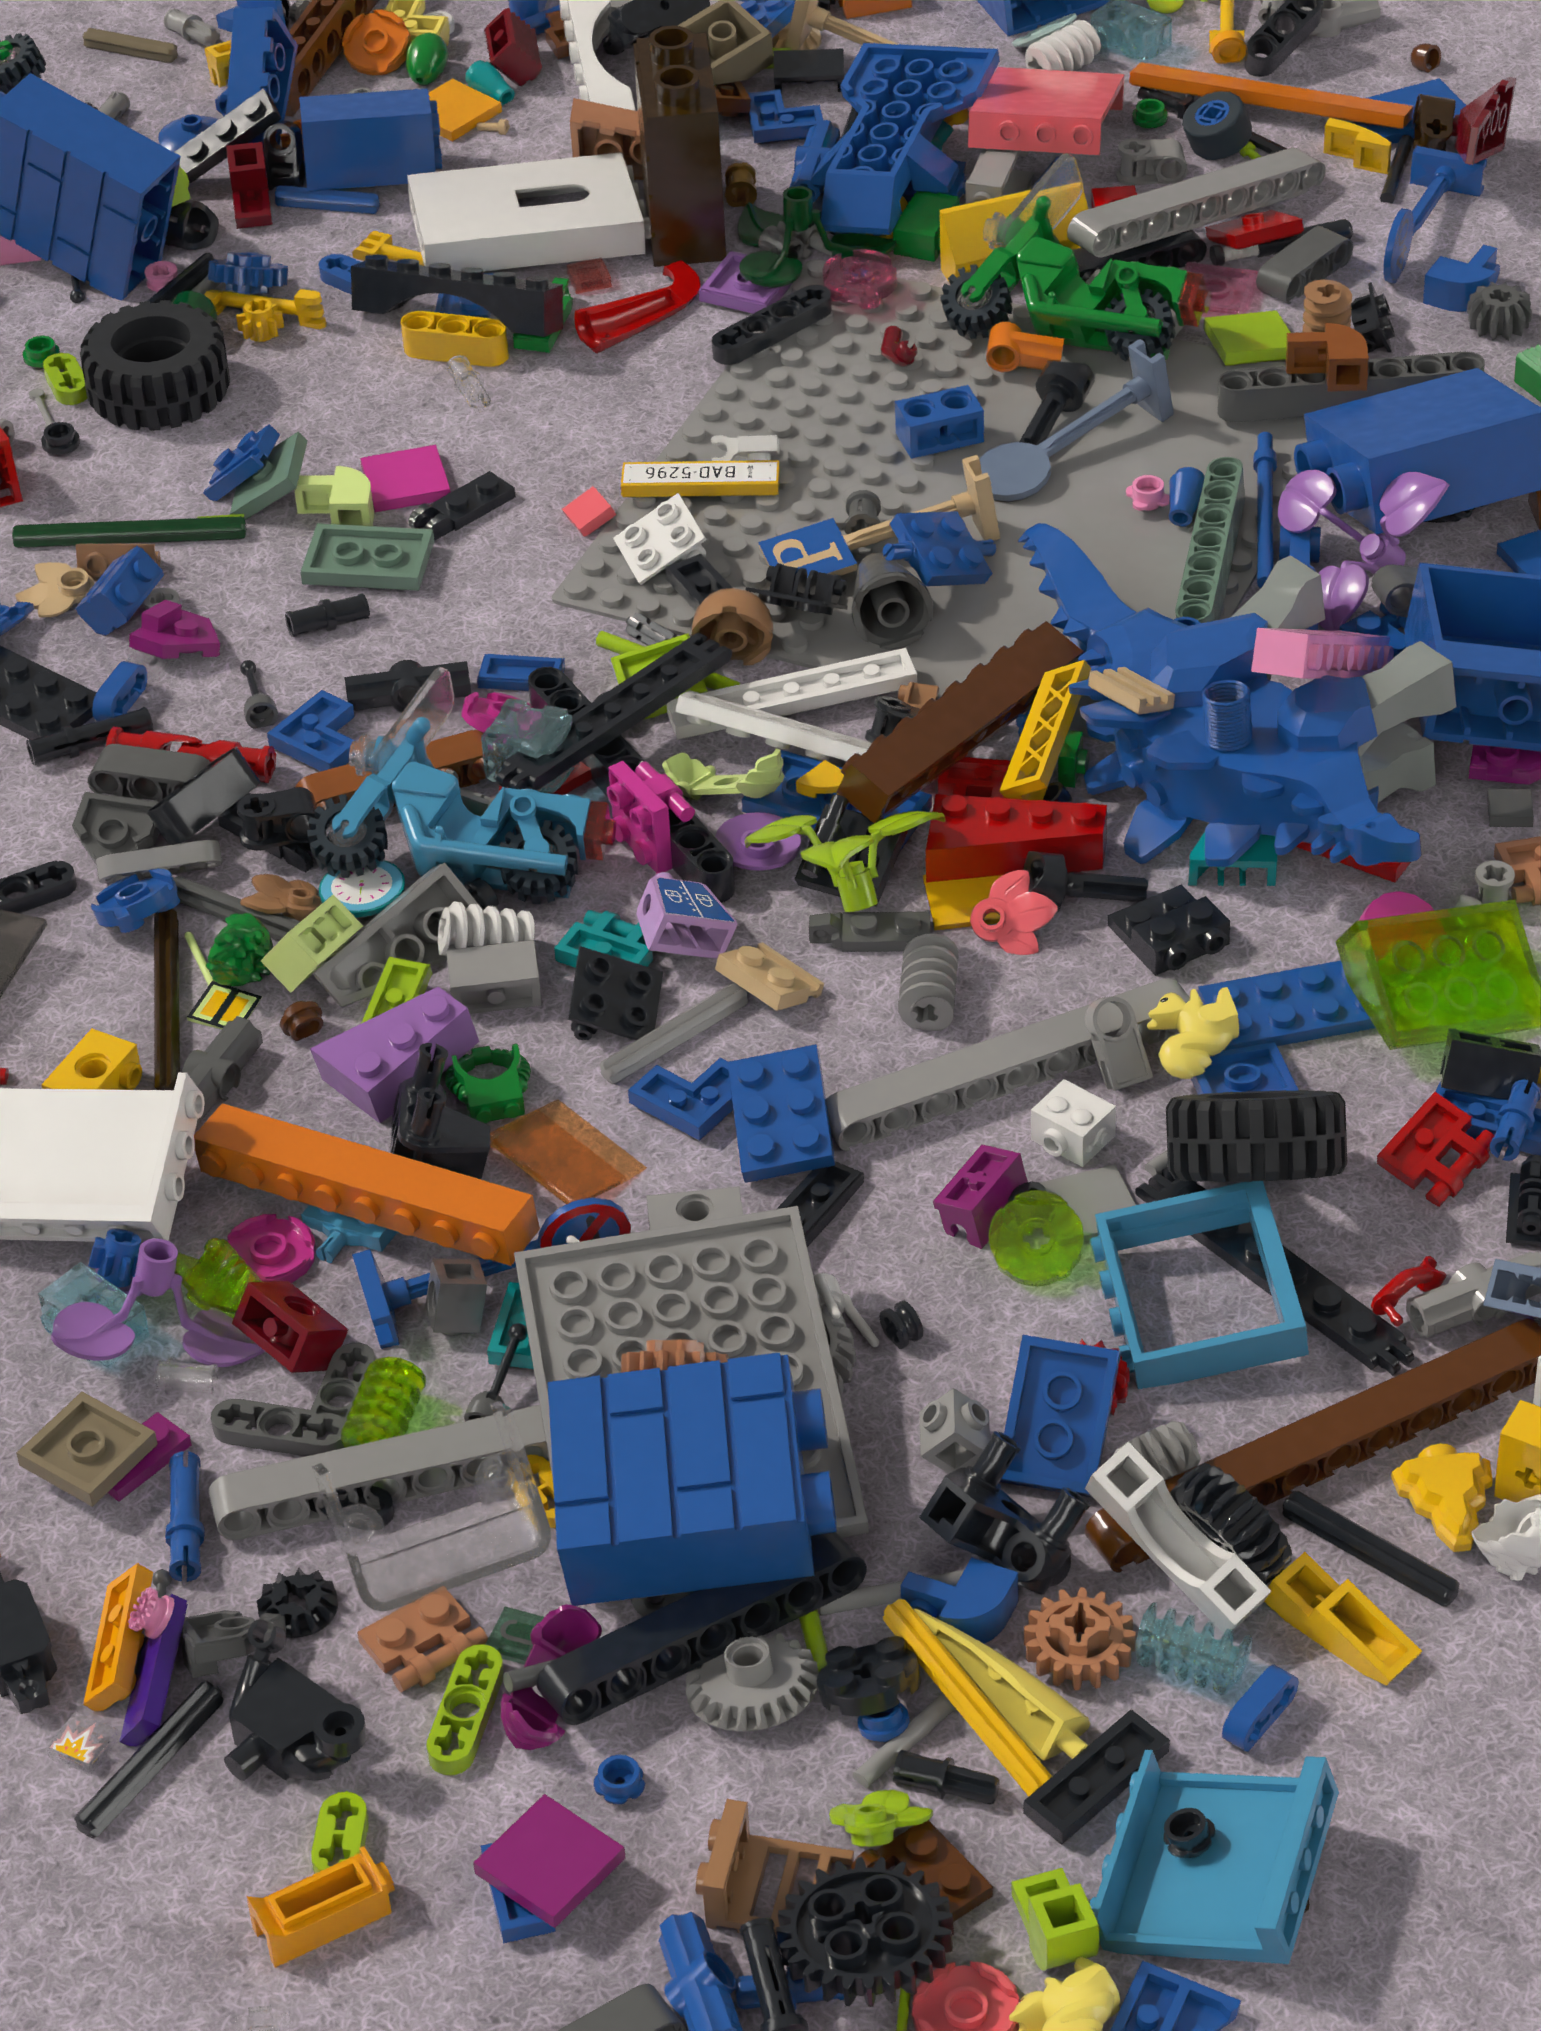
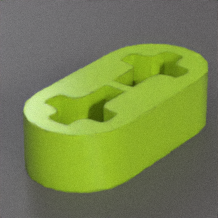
M57 353L44 360L43 367L46 381L59 403L76 405L87 399L83 371L73 355Z
M347 1791L337 1792L329 1796L322 1803L311 1851L314 1874L331 1867L328 1866V1862L333 1860L336 1847H340L343 1850L344 1859H340L339 1862L359 1854V1848L365 1847L369 1826L366 1803L356 1793ZM344 1811L352 1812V1816H348L346 1820L345 1830H338L336 1819H339Z

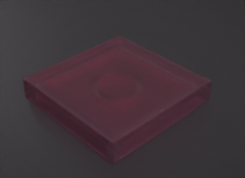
M1187 262L1184 270H1187L1189 273L1192 288H1196L1197 296H1199V309L1195 312V316L1214 317L1248 313L1257 289L1256 279L1259 271Z

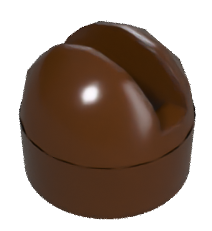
M1429 43L1418 44L1410 54V61L1414 68L1429 73L1439 66L1441 50L1437 45Z

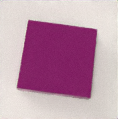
M544 1794L473 1862L477 1876L553 1928H556L626 1856L624 1846Z

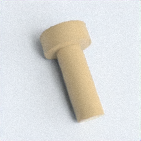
M500 119L498 123H477V131L498 132L499 135H506L509 130V121L507 119Z

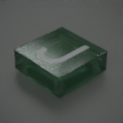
M505 1606L485 1645L497 1649L502 1659L525 1664L533 1647L530 1640L531 1632L534 1626L541 1622L544 1617Z

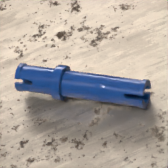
M183 1451L175 1453L169 1460L170 1522L166 1526L165 1540L170 1546L169 1574L173 1579L181 1582L183 1565L187 1566V1582L195 1580L200 1576L202 1571L200 1546L203 1544L205 1537V1528L200 1522L199 1482L201 1461L197 1454L189 1451L188 1467L183 1466Z

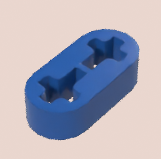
M343 254L327 255L318 264L320 279L325 284L351 294V266L360 263V261Z
M122 661L117 665L95 695L92 711L96 721L122 715L129 711L146 689L148 675L145 666L127 661Z
M1274 1664L1269 1666L1231 1709L1223 1725L1222 1738L1246 1752L1250 1751L1293 1701L1298 1689V1677Z

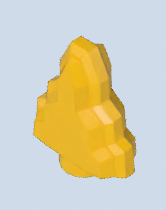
M1438 1443L1430 1445L1419 1453L1418 1458L1406 1460L1400 1467L1394 1469L1391 1472V1479L1399 1497L1410 1499L1416 1514L1431 1519L1436 1536L1453 1552L1470 1551L1474 1543L1472 1531L1479 1525L1476 1513L1485 1507V1490L1492 1487L1493 1478L1490 1461L1482 1458L1479 1453H1457L1456 1449L1448 1444Z

